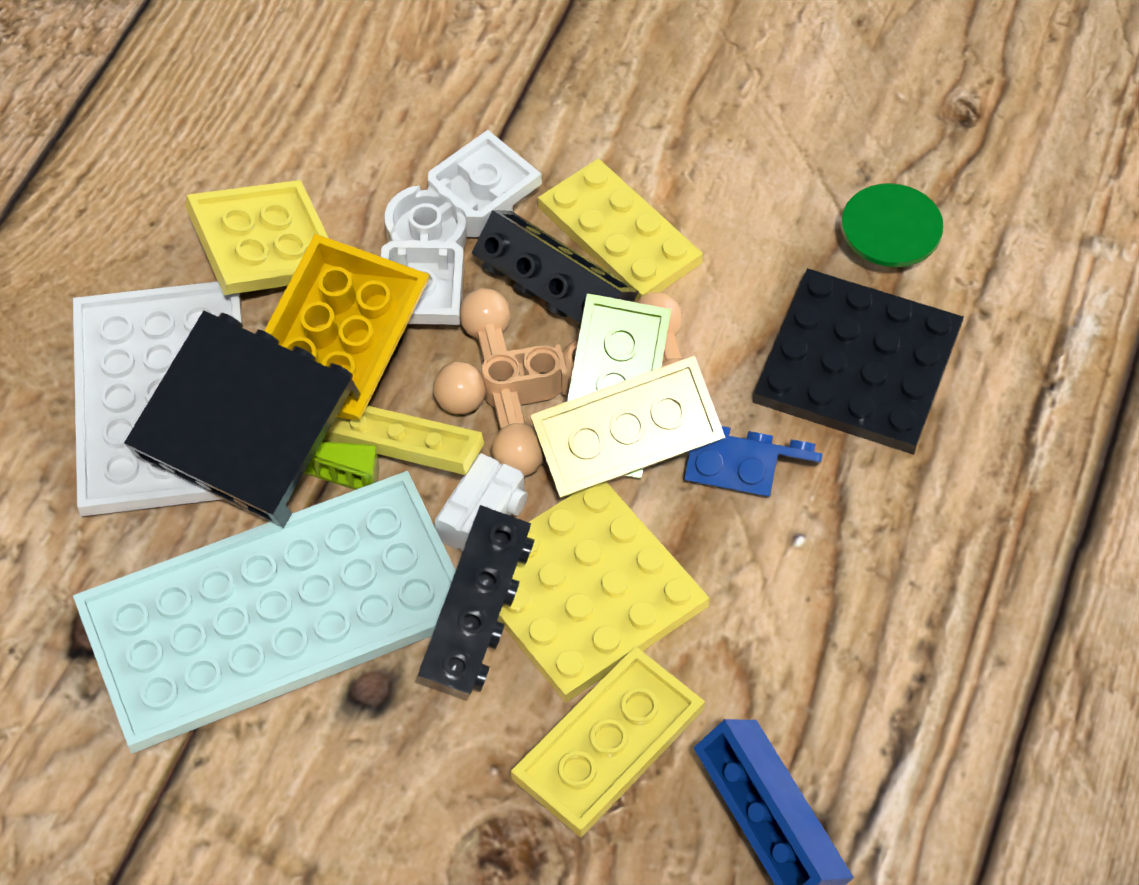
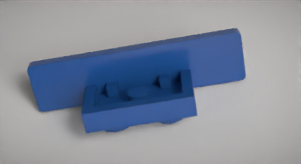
M721 426L725 435L723 440L690 451L684 480L770 497L778 455L821 463L823 454L814 452L816 446L814 443L790 439L789 447L772 444V435L748 431L746 439L729 436L730 427Z

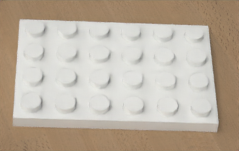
M217 281L73 298L77 508L80 516L221 500V498L137 458L124 442L203 310L219 317L220 313H226L243 325L240 293L224 295Z

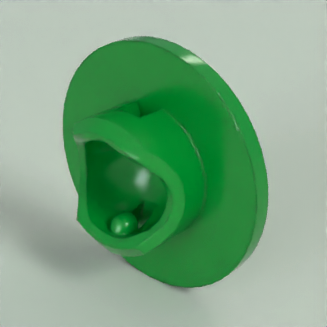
M894 183L872 185L857 192L847 202L841 221L842 233L850 248L865 260L887 267L910 266L928 258L939 246L944 227L943 218L938 207L928 196L912 187Z

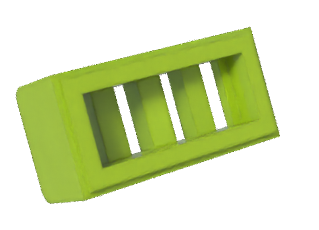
M321 442L304 474L357 490L378 482L379 462L377 448L374 445Z

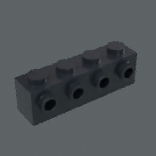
M492 210L472 251L473 255L484 261L482 266L486 270L499 276H508L515 281L514 287L529 296H539L547 302L545 307L551 312L562 317L570 316L579 322L577 326L579 329L587 293L631 302L635 301L639 293L637 289L513 211Z
M482 505L479 506L415 683L465 701L470 697L472 690L481 692L490 666L482 664L488 647L497 648L505 623L497 621L503 604L511 607L520 581L512 579L517 563L526 565L535 539L527 537L531 523Z

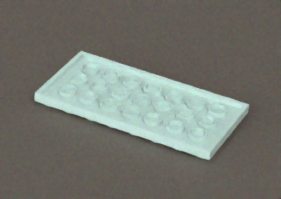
M405 471L292 513L284 529L268 522L75 594L73 598L131 754L431 637L456 570L409 472Z

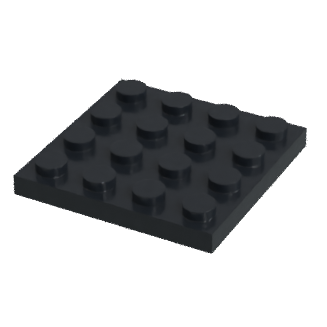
M807 268L754 391L753 403L914 455L961 330L964 316Z

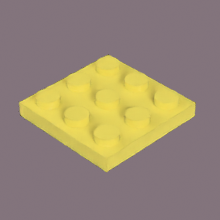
M301 180L189 194L186 197V210L224 295L288 286L314 234L328 238Z

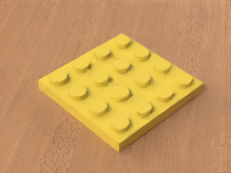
M607 482L570 495L529 522L531 527L527 537L535 539L526 565L517 563L512 579L520 581L511 607L503 604L498 621L505 623L504 629L562 700L567 703L604 678L635 646L644 651L708 608L710 598Z

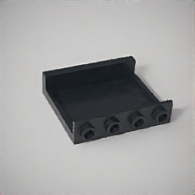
M203 310L124 444L137 458L284 529L292 515L286 503L348 395L358 399L361 393L352 380V373L335 363H330L329 367L316 362V358L311 353L300 347L293 346L292 350L278 345L279 341L263 330L257 329L255 333H252L242 328L241 322L226 313H220L219 317Z

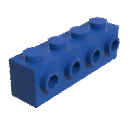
M724 719L693 747L775 885H846L854 879L757 720Z

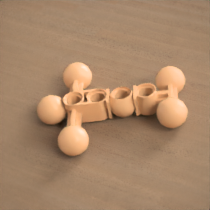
M479 288L469 292L463 299L460 306V322L469 335L479 339L484 360L482 373L476 366L468 362H453L445 365L435 377L433 394L441 408L452 414L472 412L480 406L484 398L491 406H494L500 431L494 437L491 446L492 458L501 465L506 464L520 470L525 477L536 472L543 463L545 455L535 428L524 421L521 405L546 401L554 398L559 393H562V396L568 395L578 340L569 343L563 350H561L560 344H555L554 348L543 345L507 351L503 332L511 320V307L502 293L492 288ZM650 292L640 296L636 303L672 309L661 367L684 360L681 358L675 335L683 322L681 307L675 298L664 292Z

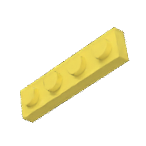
M372 406L366 407L360 421L336 417L323 441L374 445L377 448V454L462 475L467 474L484 446L482 432Z

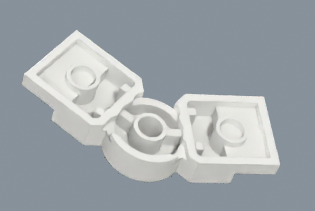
M486 130L428 172V190H420V186L404 189L395 195L386 207L385 228L387 244L381 248V257L428 273L430 276L408 324L460 325L461 301H463L465 274L463 248L467 237L480 236L492 210L513 211L515 203L542 184V174L489 130Z

